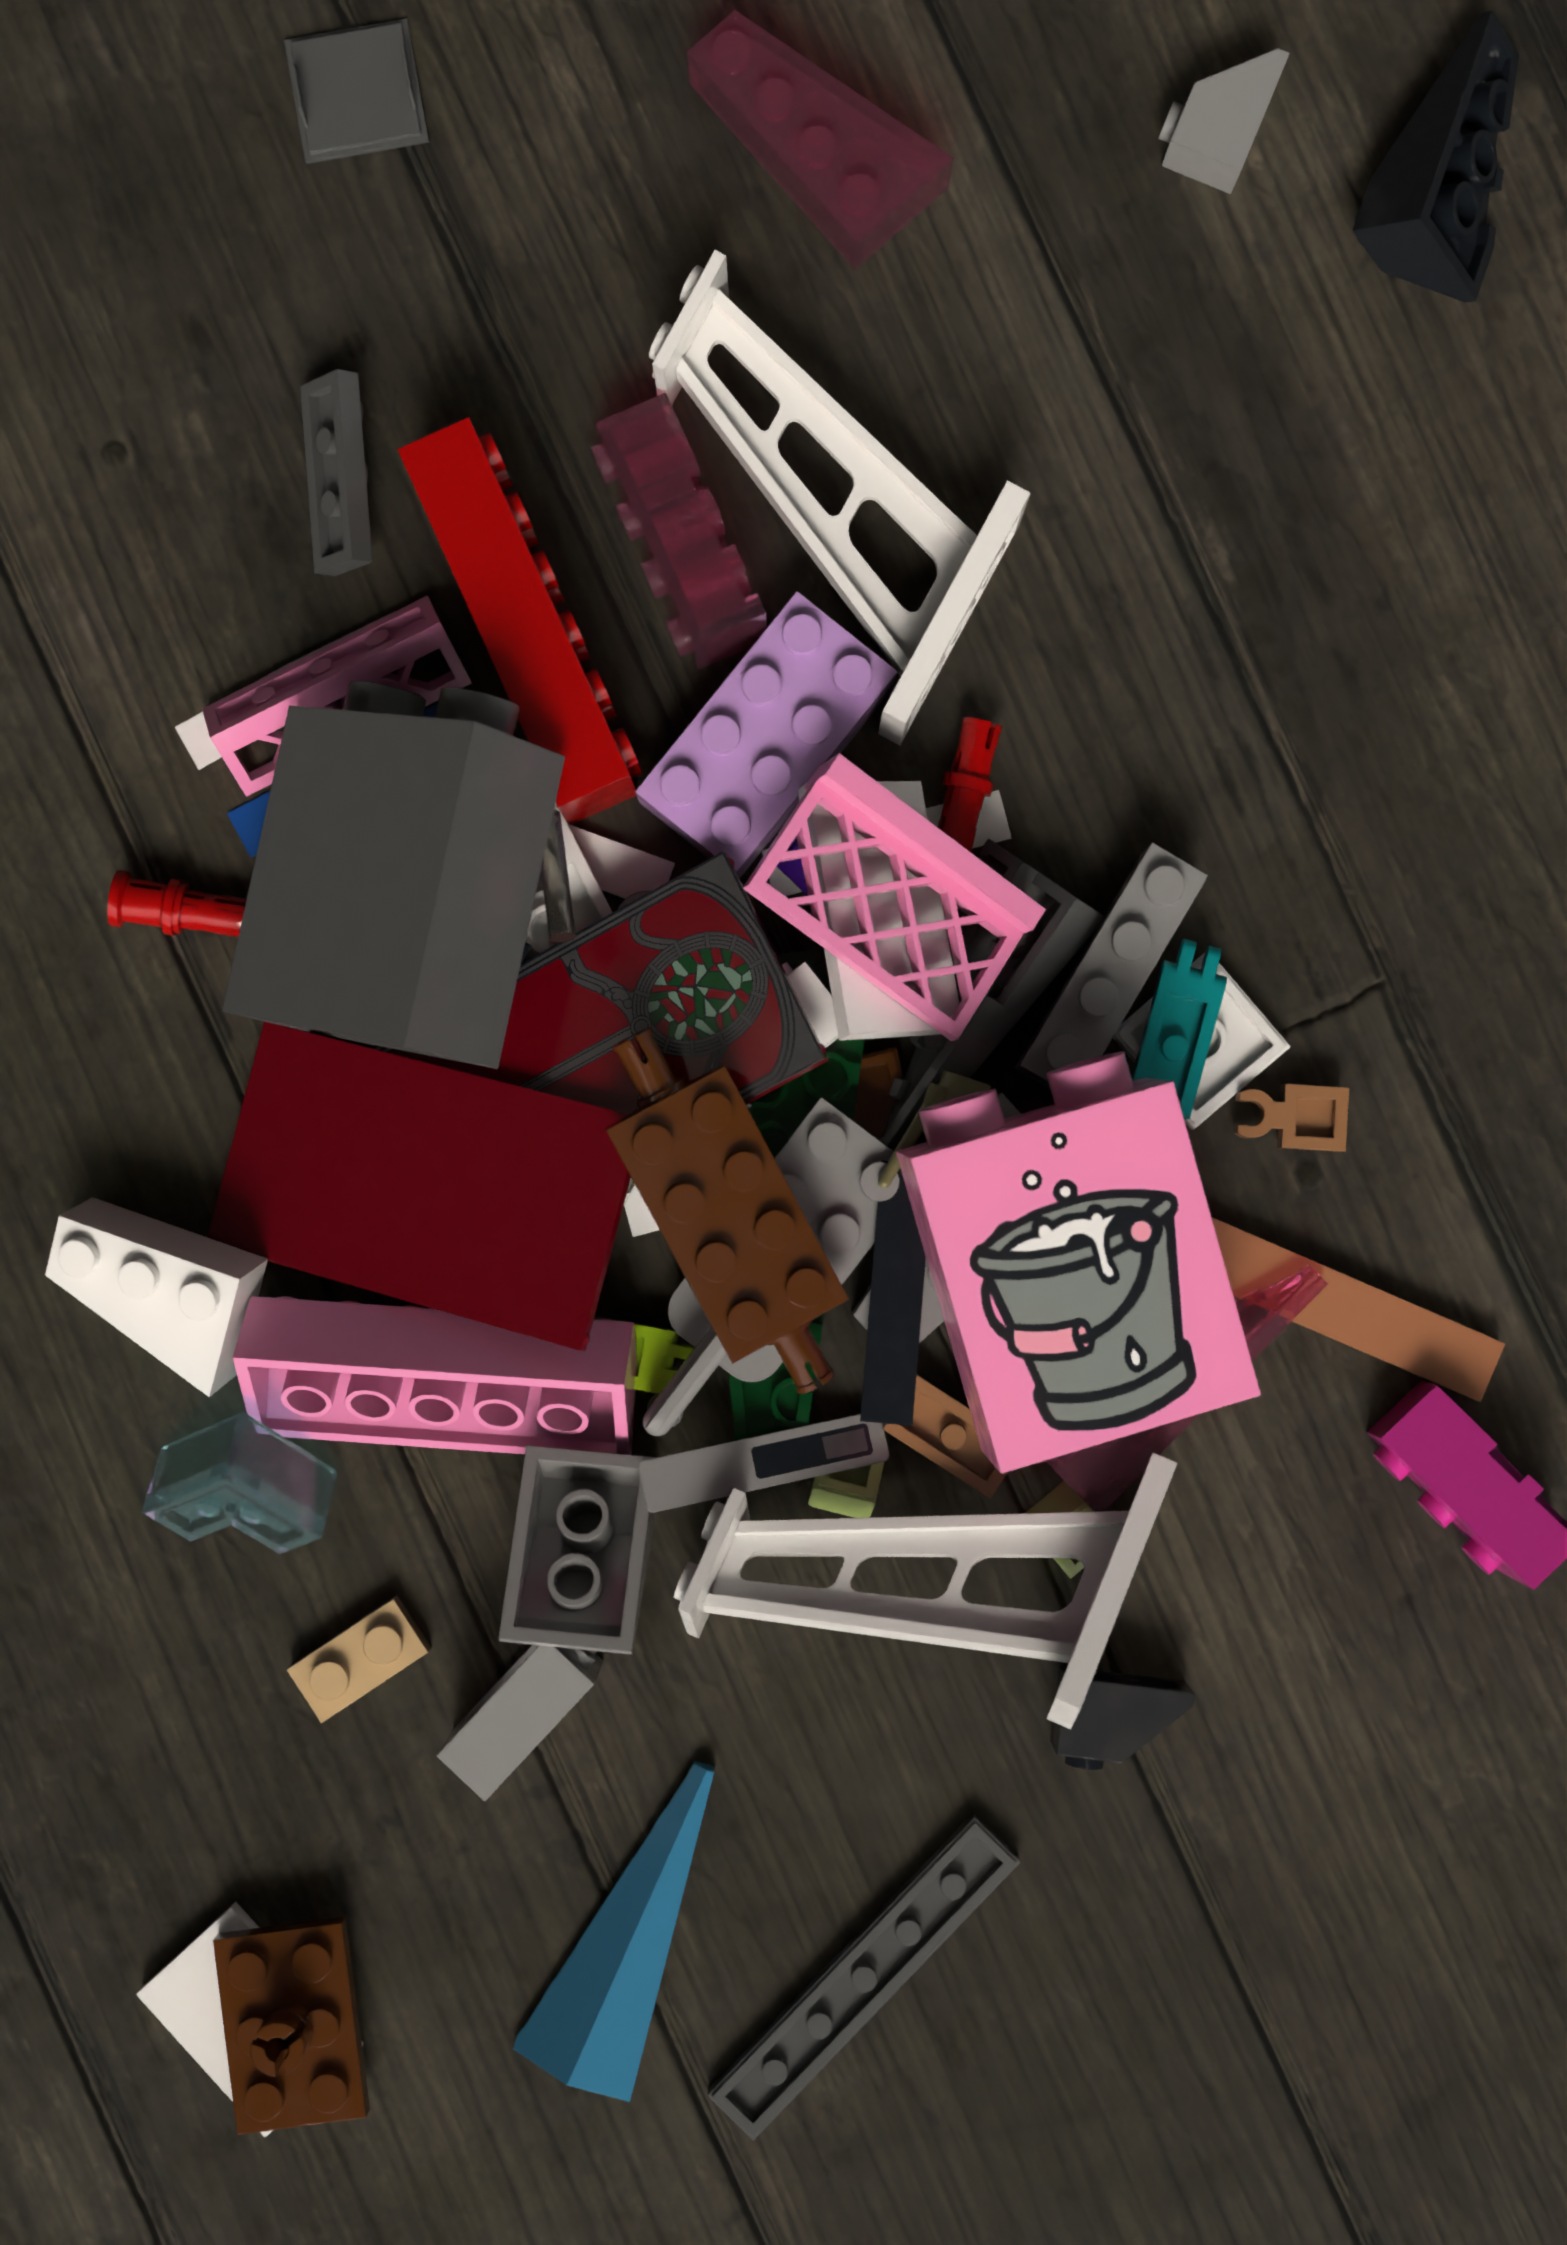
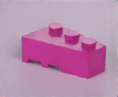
M1421 1380L1367 1431V1434L1380 1446L1372 1453L1377 1461L1398 1481H1402L1408 1476L1423 1491L1424 1494L1417 1499L1419 1505L1441 1527L1446 1528L1452 1522L1468 1539L1461 1546L1462 1550L1486 1574L1490 1575L1497 1569L1506 1576L1534 1590L1567 1559V1520L1563 1519L1542 1497L1540 1493L1544 1491V1488L1529 1474L1524 1478L1496 1448L1498 1444L1438 1385Z

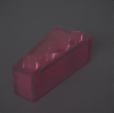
M734 10L687 51L690 85L854 269L859 267L949 188L953 157L738 11Z
M663 393L595 422L600 444L591 447L592 454L605 484L617 480L625 502L616 505V509L630 542L640 537L642 538L650 560L640 565L654 598L658 599L666 595L675 615V618L665 623L679 657L691 653L699 670L751 648L767 629L766 612L757 593L751 596L748 595L751 593V587L745 573V565L735 544L727 546L723 536L726 534L719 508L707 485L702 487L698 476H701L697 460L667 394Z

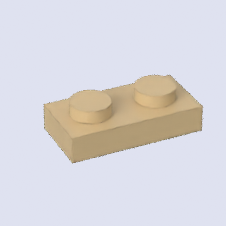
M396 1595L292 1664L287 1669V1672L319 1721L323 1723L427 1654L431 1650V1646Z

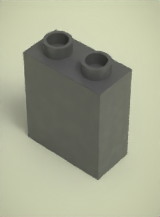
M364 681L349 682L344 710L289 706L222 1012L315 1034L498 1069L565 756L514 737L520 710L518 705L496 696L466 689L442 688L435 718L423 717L426 700L423 697L402 689Z

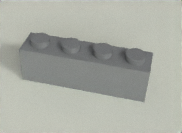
M1151 843L1140 854L1104 916L1106 918L1089 940L1015 1065V1070L1051 1090L1046 1073L1069 1064L1103 1055L1205 883L1207 874L1154 843Z

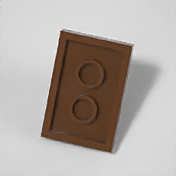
M346 1916L218 1933L213 1940L237 2135L366 2118L370 2105Z

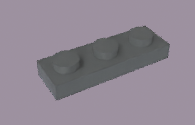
M341 369L331 371L300 386L314 573L337 576L373 562V532L369 520L368 468L364 455L363 405L360 400L359 377L356 372Z

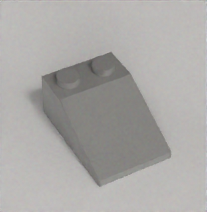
M526 1445L499 1632L500 1642L633 1654L655 1521V1513L649 1512L646 1506L638 1466L640 1462L654 1459L655 1457Z

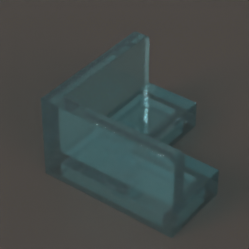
M240 1412L162 1447L141 1513L190 1542L232 1525L278 1554L322 1538L337 1480V1472L245 1412Z

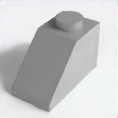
M1277 48L1195 82L1186 105L1173 101L1159 136L1160 140L1170 143L1162 166L1231 194L1290 53Z

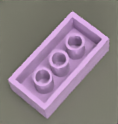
M797 591L635 791L639 803L708 859L725 851L735 863L734 868L739 878H741L787 821L799 803L798 789L809 781L818 766L837 754H841L895 687L898 671Z

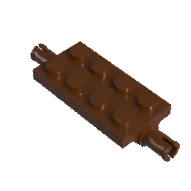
M651 1027L642 1029L632 1035L644 1055L643 1061L640 1060L630 1039L625 1038L612 1047L614 1052L618 1054L641 1097L636 1102L639 1108L628 1116L605 1127V1130L732 1364L766 1345H774L795 1383V1389L798 1394L813 1391L817 1387L805 1367L807 1362L822 1385L835 1376V1371L827 1362L809 1325L813 1319L844 1303L849 1298L726 1067L720 1065L700 1077L685 1082L683 1077L676 1079L652 1035Z

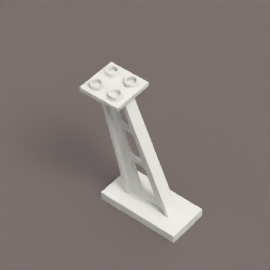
M714 250L705 268L696 265L690 272L680 294V301L685 305L674 325L665 322L651 345L649 358L654 360L652 364V378L655 379L658 402L670 409L682 387L893 668L898 671L901 678L882 711L878 734L901 745L1015 535L1024 514L1030 492L1007 480L977 536L729 299L726 255ZM722 344L778 401L779 411L768 430L763 431L759 429L709 366L708 356L715 345ZM791 422L801 424L850 474L853 480L852 492L841 512L836 516H831L824 510L779 452L778 442L785 428ZM866 500L877 502L935 563L937 577L921 607L915 612H909L901 606L850 540V523L859 506Z
M1152 1453L1129 1511L751 1521L746 1493L733 1488L726 1505L716 1502L712 1507L701 1538L707 1540L704 1554L699 1565L691 1561L688 1562L677 1584L674 1598L680 1601L678 1610L687 1634L696 1638L700 1637L710 1613L1065 1662L1068 1663L1047 1720L1071 1729L1083 1705L1177 1462ZM759 1556L841 1557L844 1560L836 1582L828 1588L747 1581L740 1577L746 1562L753 1557ZM871 1557H949L957 1563L946 1592L936 1599L863 1593L853 1590L850 1585L859 1564ZM987 1558H1071L1081 1561L1084 1565L1083 1575L1071 1603L1064 1609L1056 1612L971 1604L966 1602L961 1595L971 1568L979 1561Z

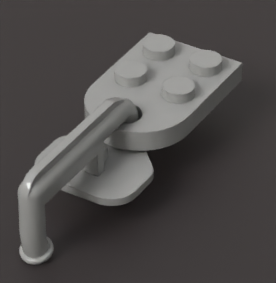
M821 1097L775 1157V1161L842 1285L874 1244L878 1201L888 1200L895 1195L899 1187V1176L897 1173L888 1188H881L878 1185V1179L887 1166V1163H883L881 1160L889 1161L893 1151ZM686 1278L681 1282L670 1299L668 1316L676 1333L695 1348L662 1392L655 1394L649 1399L647 1411L643 1417L644 1429L650 1435L662 1436L672 1427H675L681 1421L684 1410L718 1365L739 1380L757 1382L771 1376L783 1362L775 1346L766 1345L732 1364Z

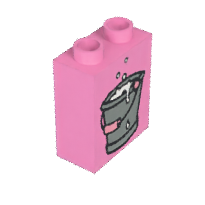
M1115 1052L1086 1059L1046 1073L1055 1104L1004 1119L996 1089L964 1095L923 1108L918 1113L927 1142L896 1151L981 1451L1001 1474L1261 1395L1174 1082L1152 1078L1132 1081L1124 1052Z

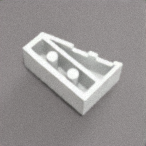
M92 1197L59 1215L45 1276L210 1397L237 1376L233 1354L250 1296H259L268 1259Z

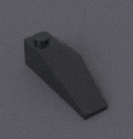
M1493 10L1479 15L1370 179L1352 230L1357 236L1359 243L1364 246L1382 272L1462 302L1476 301L1494 249L1496 227L1486 224L1490 193L1501 191L1504 170L1497 166V134L1506 131L1510 127L1519 58L1517 50Z

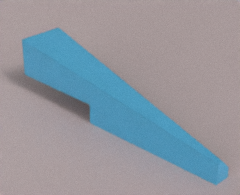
M694 1761L676 1793L655 1821L652 1830L635 1856L627 1864L579 1938L569 1958L546 1989L541 2001L524 2027L517 2034L513 2050L567 2086L627 2102L631 2100L715 1772V1766Z

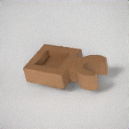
M1282 1084L1280 1102L1273 1101L1268 1094L1256 1089L1236 1093L1235 1101L1252 1102L1257 1105L1260 1111V1118L1253 1126H1234L1233 1133L1242 1138H1256L1265 1135L1271 1129H1278L1277 1148L1346 1152L1349 1088Z

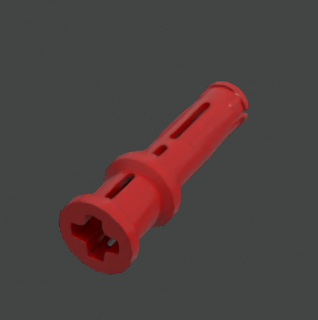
M117 870L110 886L107 918L109 925L113 927H122L125 922L160 927L164 935L175 936L177 933L181 934L184 929L239 937L247 899L190 890L189 884L184 883L182 879L172 878L166 884L135 879L131 877L129 871Z

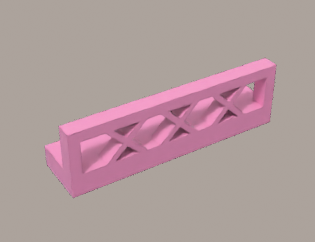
M428 595L202 708L210 739L246 797L272 784L283 731L278 729L285 726L289 706L344 710L349 682L364 681L402 689L419 695L426 700V707L439 700L442 688L462 689L472 683ZM437 649H440L451 670L430 682L409 678L415 660ZM398 669L397 674L391 673ZM256 740L278 744L273 761L251 772H248L236 750Z

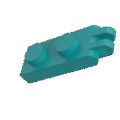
M1188 939L1182 940L1176 963L1168 960L1163 961L1131 1075L1132 1081L1142 1078L1173 1081L1184 1119H1190L1227 983L1226 976L1216 974L1221 956V948L1208 945L1201 968H1193L1191 965L1197 942Z

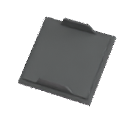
M407 18L284 40L306 164L429 143Z

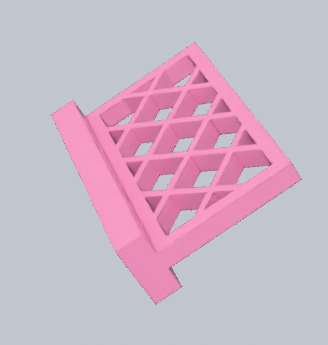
M839 753L817 767L804 787L807 791L747 880L743 889L948 1040H957L1023 934L1035 928L1046 909ZM817 804H820L837 817L842 843L812 847L807 819ZM854 831H856L865 839L856 840ZM795 837H797L799 849L787 851ZM877 847L888 855L894 882L865 886L858 850ZM844 852L851 889L821 893L814 857ZM801 859L808 896L788 899L769 885L767 880L779 862ZM906 870L917 878L908 879ZM928 885L941 896L945 920L917 925L910 888ZM896 891L903 927L874 932L867 895ZM853 898L860 935L841 938L828 928L823 902ZM810 905L812 916L799 906ZM957 908H959L968 916L959 918ZM978 923L1000 940L987 960L968 963L961 926ZM947 929L954 966L926 970L919 933ZM905 936L912 973L893 976L880 965L876 941ZM862 943L864 954L852 945ZM980 970L972 983L970 971ZM956 974L961 1002L951 1018L933 1005L928 983L929 978ZM914 981L916 992L904 983Z

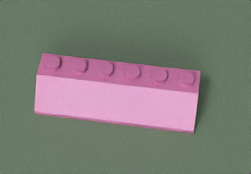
M250 1296L233 1354V1361L253 1435L525 1454L526 1445L623 1455L632 1454L635 1406L634 1382L637 1371L634 1322L615 1321L608 1318L594 1319L586 1351H579L417 1305L388 1306L361 1304L355 1301L300 1300L288 1296L277 1298Z

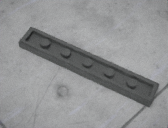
M972 1813L708 2087L707 2096L754 2141L1019 1865V1856L975 1813Z

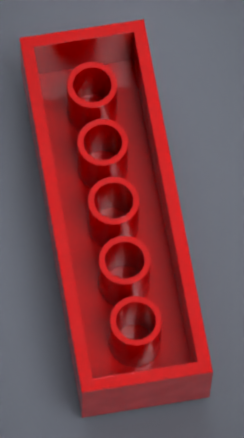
M468 417L398 448L400 457L509 700L520 707L518 720L528 742L565 756L556 804L569 825L575 824L635 797L636 789L632 778L642 774L639 762L624 729L620 728L611 733L606 721L616 717V713L597 669L584 673L580 663L591 659L570 609L558 614L554 607L565 600L544 551L542 550L531 555L528 549L539 544L517 491L504 496L503 491L513 487L491 433L489 432L478 437Z

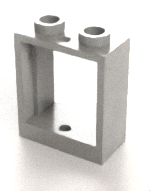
M531 1645L454 1727L438 1752L437 1757L485 1802L595 1684L603 1660L596 1654L598 1651Z

